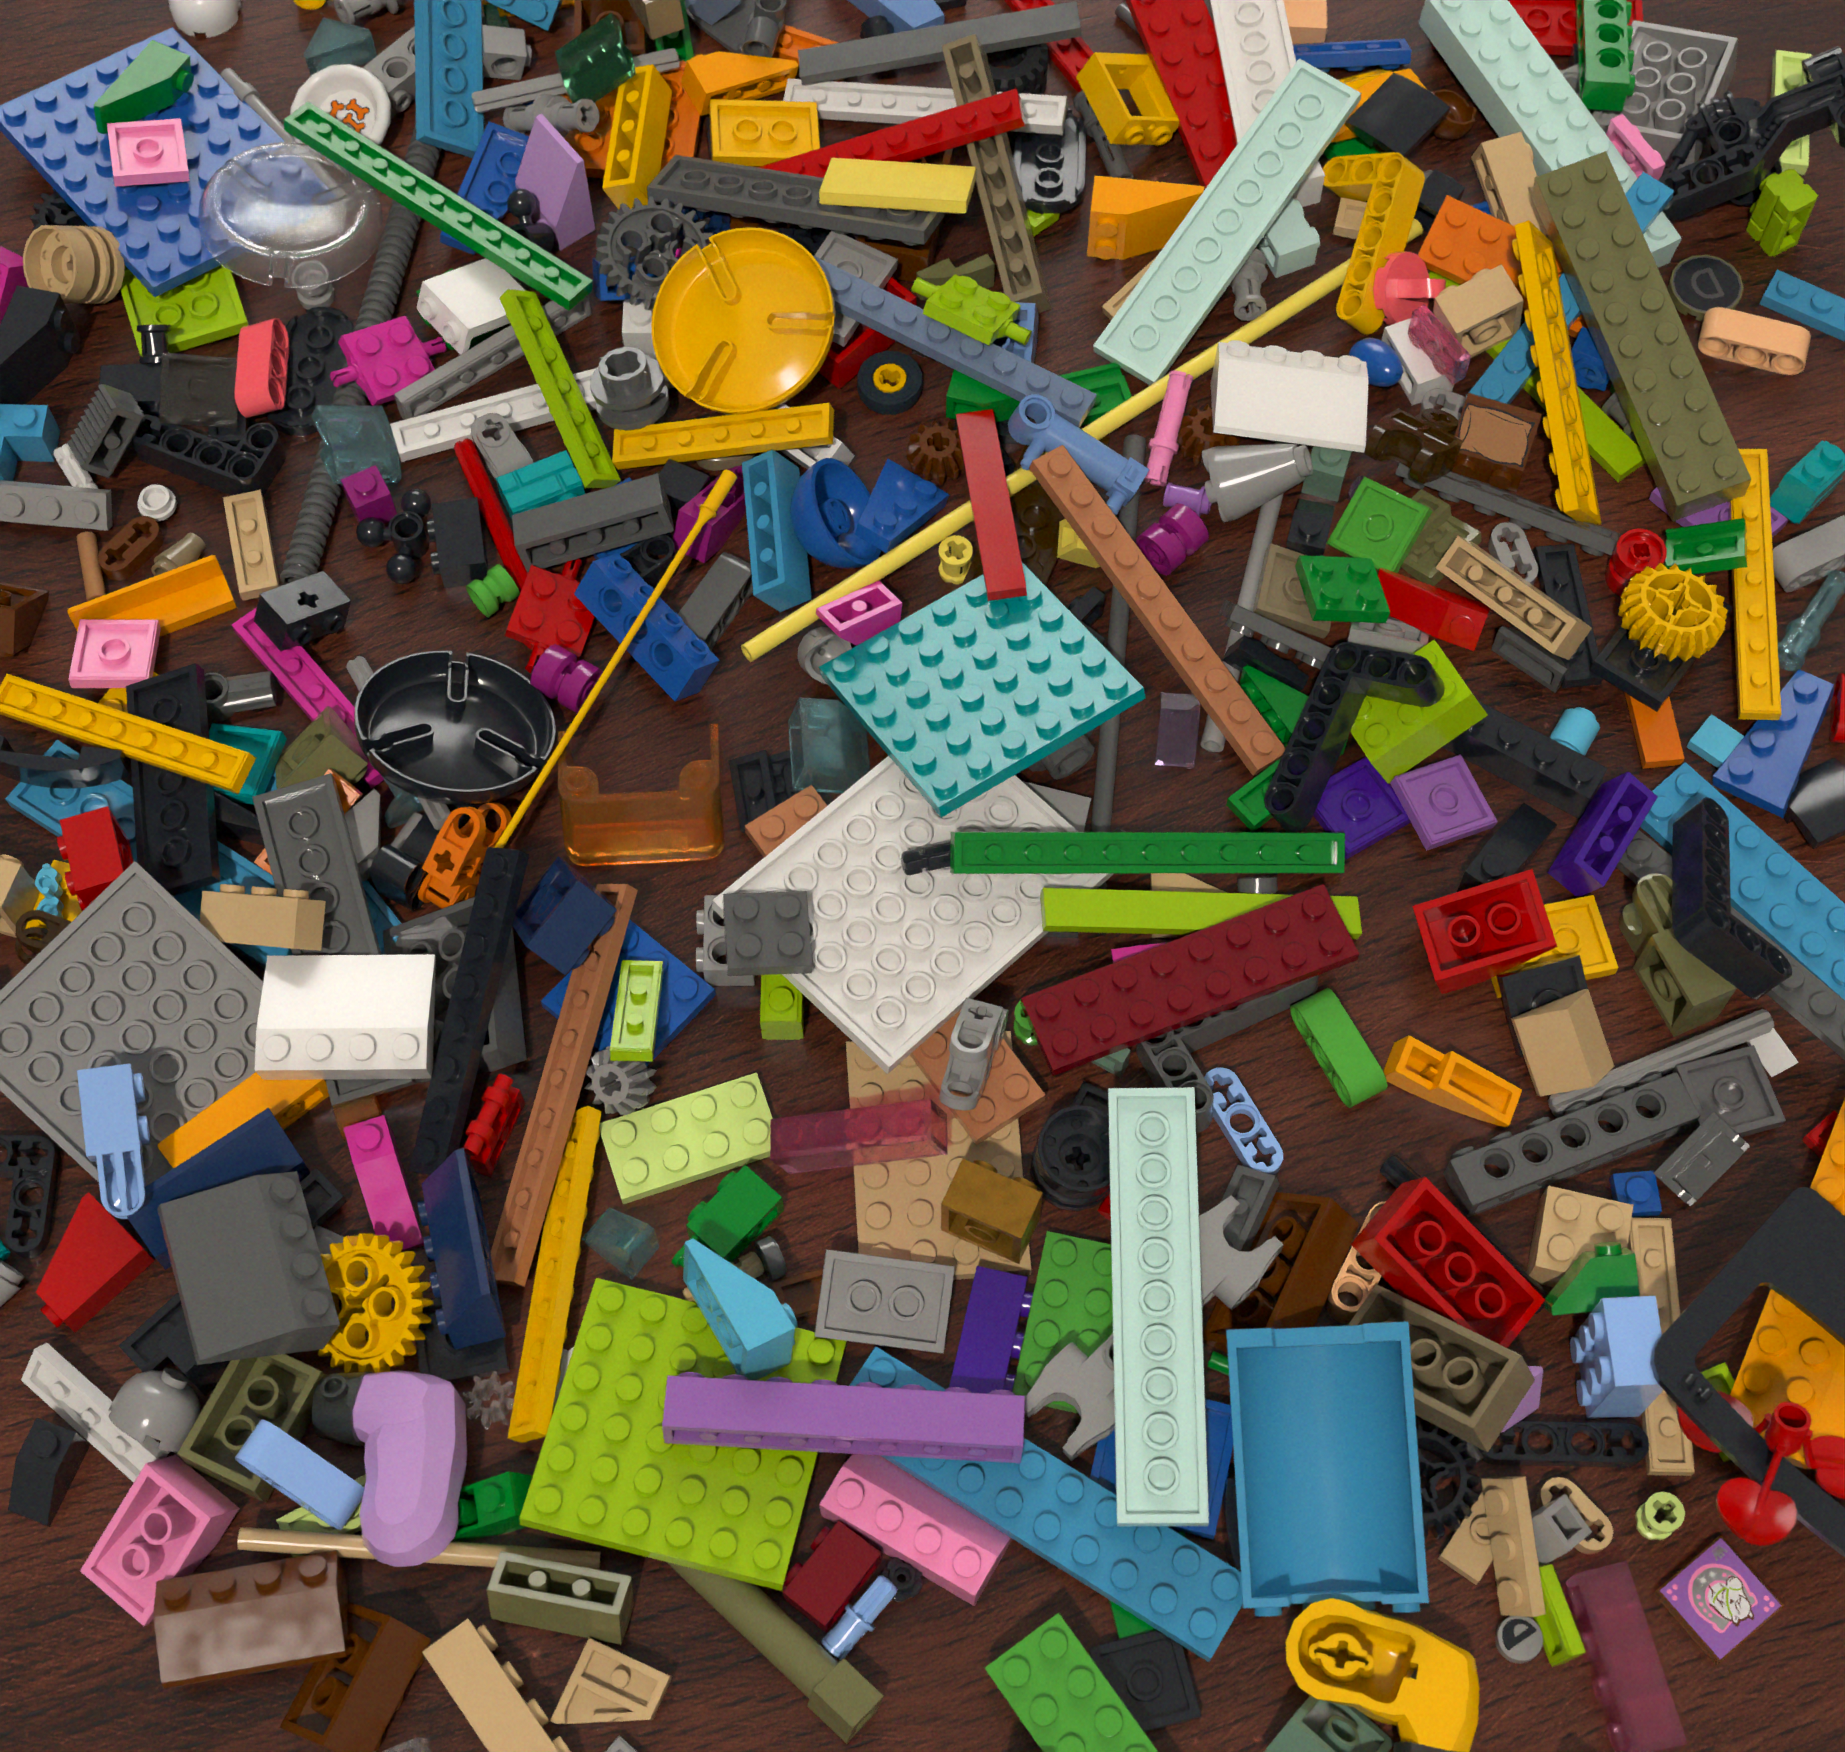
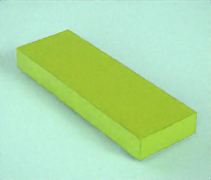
M622 960L610 1044L611 1061L653 1062L664 973L663 961Z

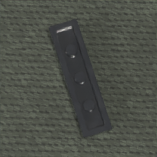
M1574 543L1538 546L1535 548L1533 555L1538 565L1537 575L1541 591L1592 627L1570 660L1560 657L1567 668L1561 683L1562 688L1601 685L1603 678L1590 671L1592 664L1599 656Z

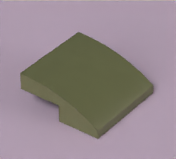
M1421 489L1411 499L1429 507L1432 513L1401 567L1419 581L1435 586L1446 576L1436 569V566L1457 536L1479 545L1482 542L1481 531L1451 516V506L1448 503Z

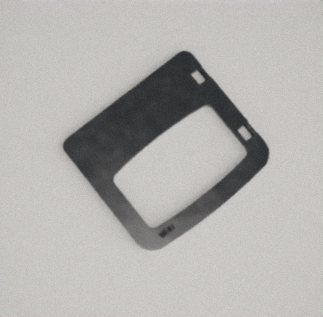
M1807 1187L1797 1188L1779 1205L1662 1334L1651 1351L1650 1365L1654 1378L1660 1387L1728 1458L1760 1486H1762L1774 1453L1768 1448L1765 1439L1735 1411L1697 1369L1695 1357L1758 1286H1768L1799 1308L1845 1346V1216L1818 1192ZM1782 1457L1770 1490L1782 1492L1791 1497L1797 1510L1796 1519L1845 1557V1508L1808 1479L1785 1457Z

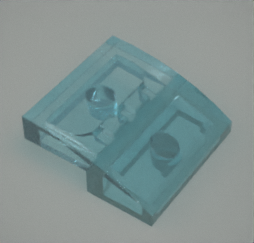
M316 406L311 417L325 443L319 455L333 484H342L341 479L374 465L377 466L385 483L400 482L402 476L397 446L390 423L382 406Z

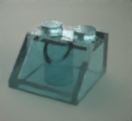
M799 697L788 720L793 790L802 791L812 784L817 792L844 793L870 771L867 731L853 713L838 700Z

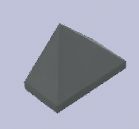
M1505 626L1498 630L1491 650L1556 693L1567 671L1560 656L1551 653L1522 631Z

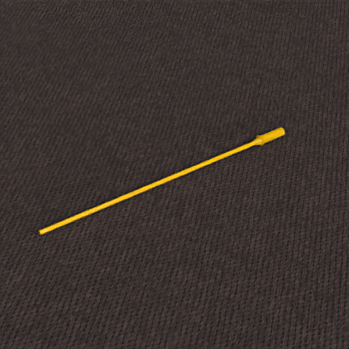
M723 471L704 503L699 506L700 512L697 522L494 848H504L701 528L711 518L716 517L718 508L737 479V476L732 471Z

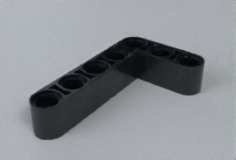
M1343 642L1331 649L1265 794V808L1284 830L1297 832L1305 828L1311 821L1366 696L1418 707H1429L1440 701L1444 695V682L1427 658L1352 642Z
M1705 797L1673 822V934L1686 951L1745 995L1758 1000L1792 976V967L1779 949L1731 914L1729 820L1723 808L1715 800Z

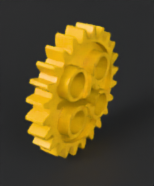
M364 1233L358 1236L343 1237V1243H331L329 1245L331 1254L320 1255L340 1325L324 1349L319 1350V1357L332 1356L330 1366L332 1368L344 1367V1373L390 1372V1367L404 1365L403 1356L414 1355L417 1352L411 1341L425 1340L426 1338L424 1333L418 1328L419 1325L431 1323L432 1320L422 1313L423 1307L433 1304V1300L423 1298L422 1292L427 1290L431 1283L419 1282L418 1279L425 1270L424 1265L411 1266L415 1252H402L403 1242L389 1241L388 1235ZM366 1267H367V1269H368V1279H367V1280H366V1278H365V1268H366ZM392 1297L395 1299L394 1311L391 1306ZM339 1299L342 1301L341 1311L339 1309ZM366 1328L369 1333L368 1342L365 1337Z

